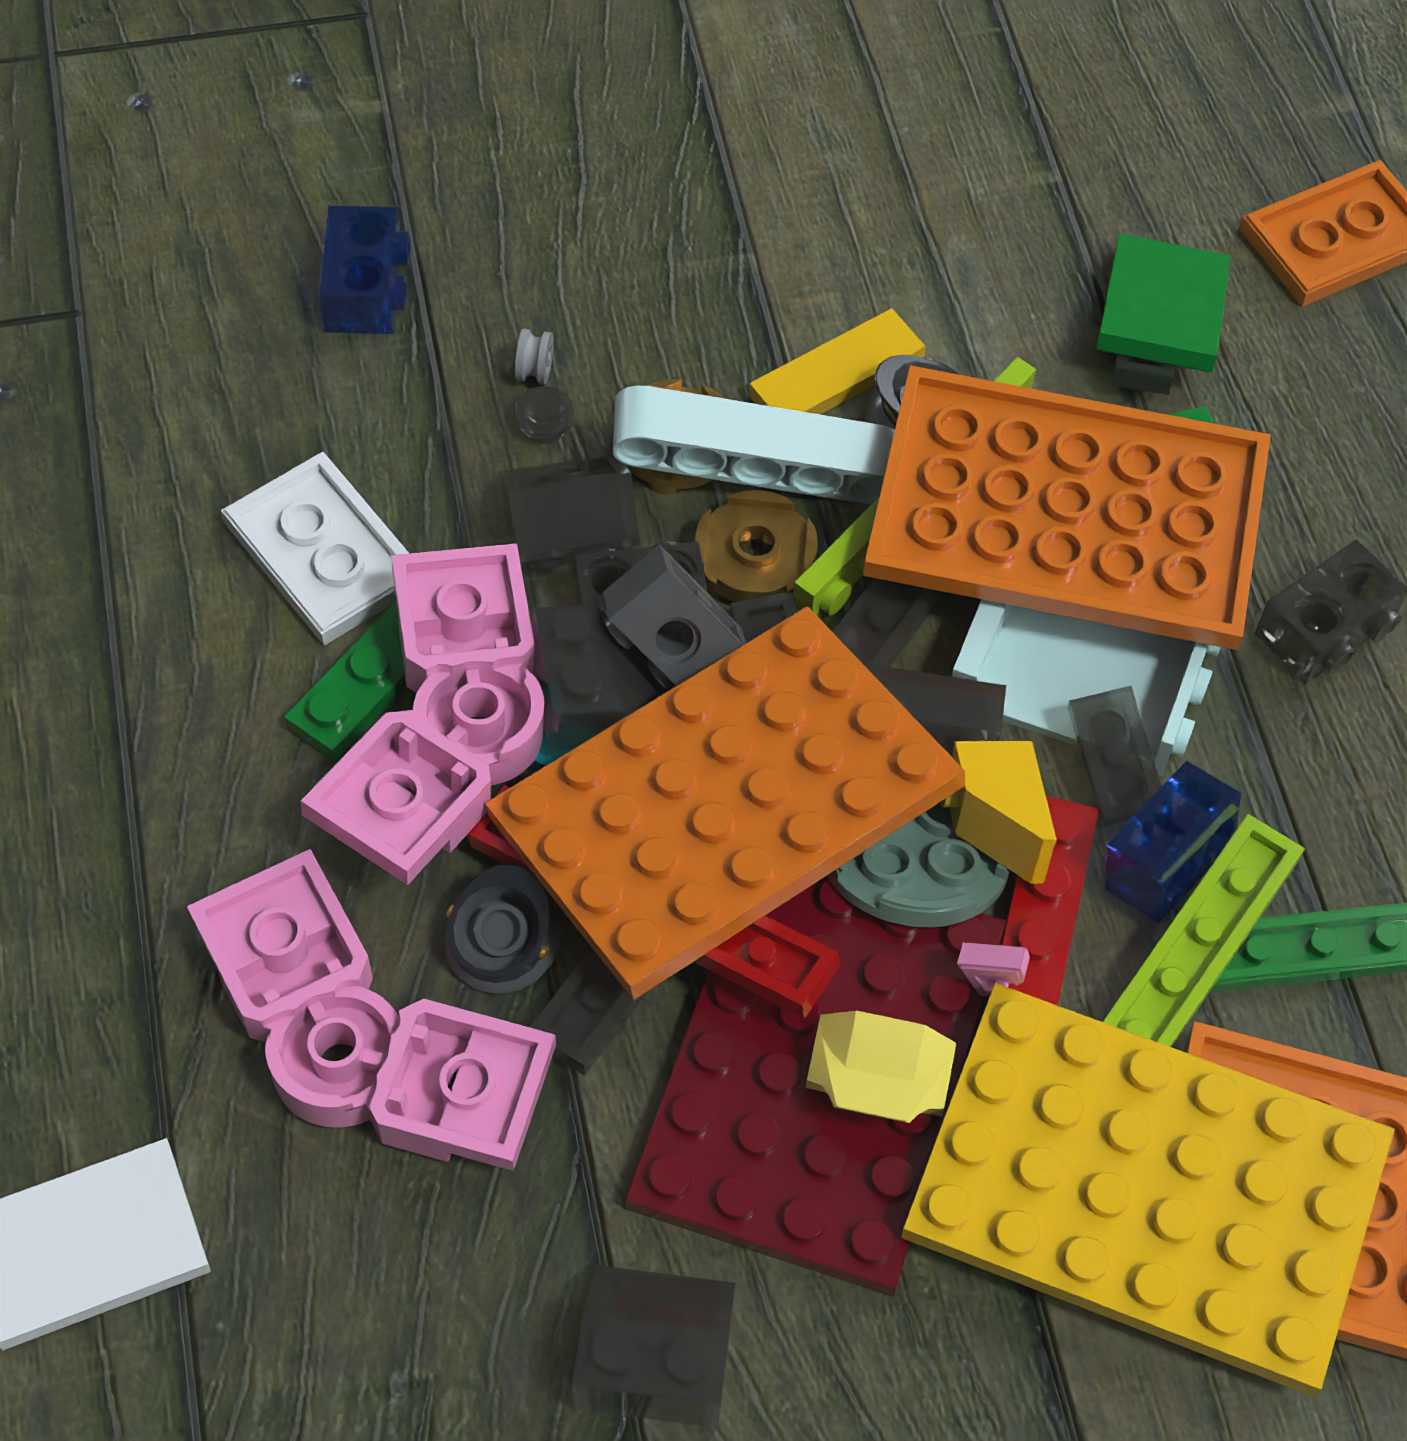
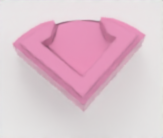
M963 942L957 964L980 996H990L995 983L1005 987H1009L1013 983L1016 986L1019 983H1023L1030 955L1026 947Z

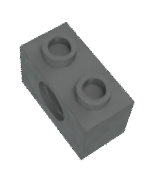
M660 544L603 592L608 618L604 621L606 627L624 648L630 650L635 645L649 658L646 664L650 672L667 690L673 689L746 644L742 628ZM670 621L685 623L675 633L663 634L658 632L662 625Z

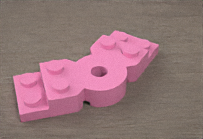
M517 544L391 555L406 686L417 693L413 710L385 713L301 800L302 816L406 885H409L441 848L448 853L453 851L487 813L485 803L491 800V786L509 781L524 772L535 760L541 748L543 740L544 696L539 682L533 675L534 639ZM472 717H485V719H472Z
M311 849L187 906L190 917L219 973L221 982L249 1038L266 1042L265 1054L274 1086L283 1103L295 1115L309 1123L332 1128L354 1126L370 1120L382 1144L449 1162L451 1154L514 1171L556 1047L555 1034L428 999H422L399 1010L398 1016L394 1008L383 997L369 990L373 977L368 955ZM345 1044L354 1048L348 1057L339 1061H328L322 1058L323 1053L334 1045Z

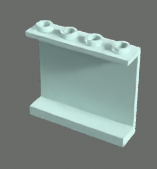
M981 599L953 668L946 702L1162 776L1170 753L1183 757L1195 721L1184 718L1187 705L1191 703L1201 706L1213 672L1201 667L1205 653L1217 657L1221 647Z

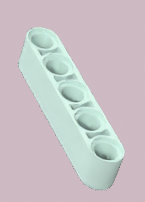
M637 385L627 387L619 391L615 396L613 455L621 463L633 467L873 504L881 493L895 430L879 424Z

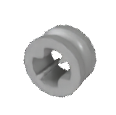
M523 328L521 330L515 360L516 381L524 382L528 376H533L537 379L538 384H547L553 356L554 340L552 332L545 331L542 336L536 337L532 334L531 329Z

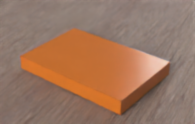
M1378 160L1244 215L1239 230L1298 304L1304 307L1407 263V190L1384 163Z

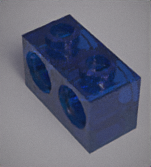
M328 205L318 295L325 333L394 334L396 311H405L407 304L406 276H399L400 266H409L411 258L410 232L400 231L397 207Z
M1186 761L1107 842L1105 890L1159 923L1209 870L1236 832L1241 792Z

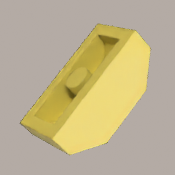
M861 1011L821 1014L806 1088L826 1092L833 1106L840 1109L910 1123L920 1113L942 1117L956 1043L928 1026Z

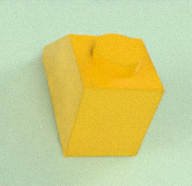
M955 741L952 758L965 770V786L939 802L941 807L950 808L955 834L1029 883H1044L1057 839L1032 741Z

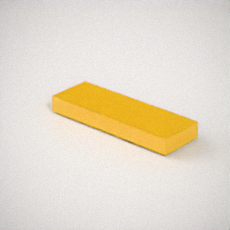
M891 308L749 383V397L755 404L821 415L875 386L874 377L876 369L883 360L896 355H912L924 358L926 346Z

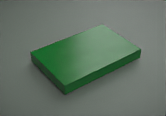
M1119 233L1096 349L1213 373L1218 353L1231 255Z

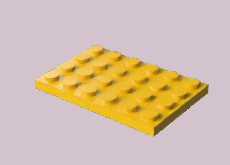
M995 983L907 1217L901 1238L1316 1397L1323 1386L1395 1129Z

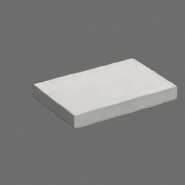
M324 452L317 454L221 510L225 525L323 646L388 608L396 601L391 555L409 554V552Z
M167 1138L0 1199V1349L2 1351L211 1272Z

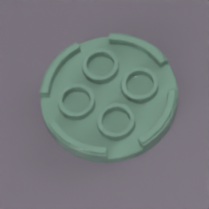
M938 803L826 877L845 899L872 916L905 926L941 927L966 921L990 907L1004 890L1010 870L957 836L954 832L950 808L941 807L940 803Z

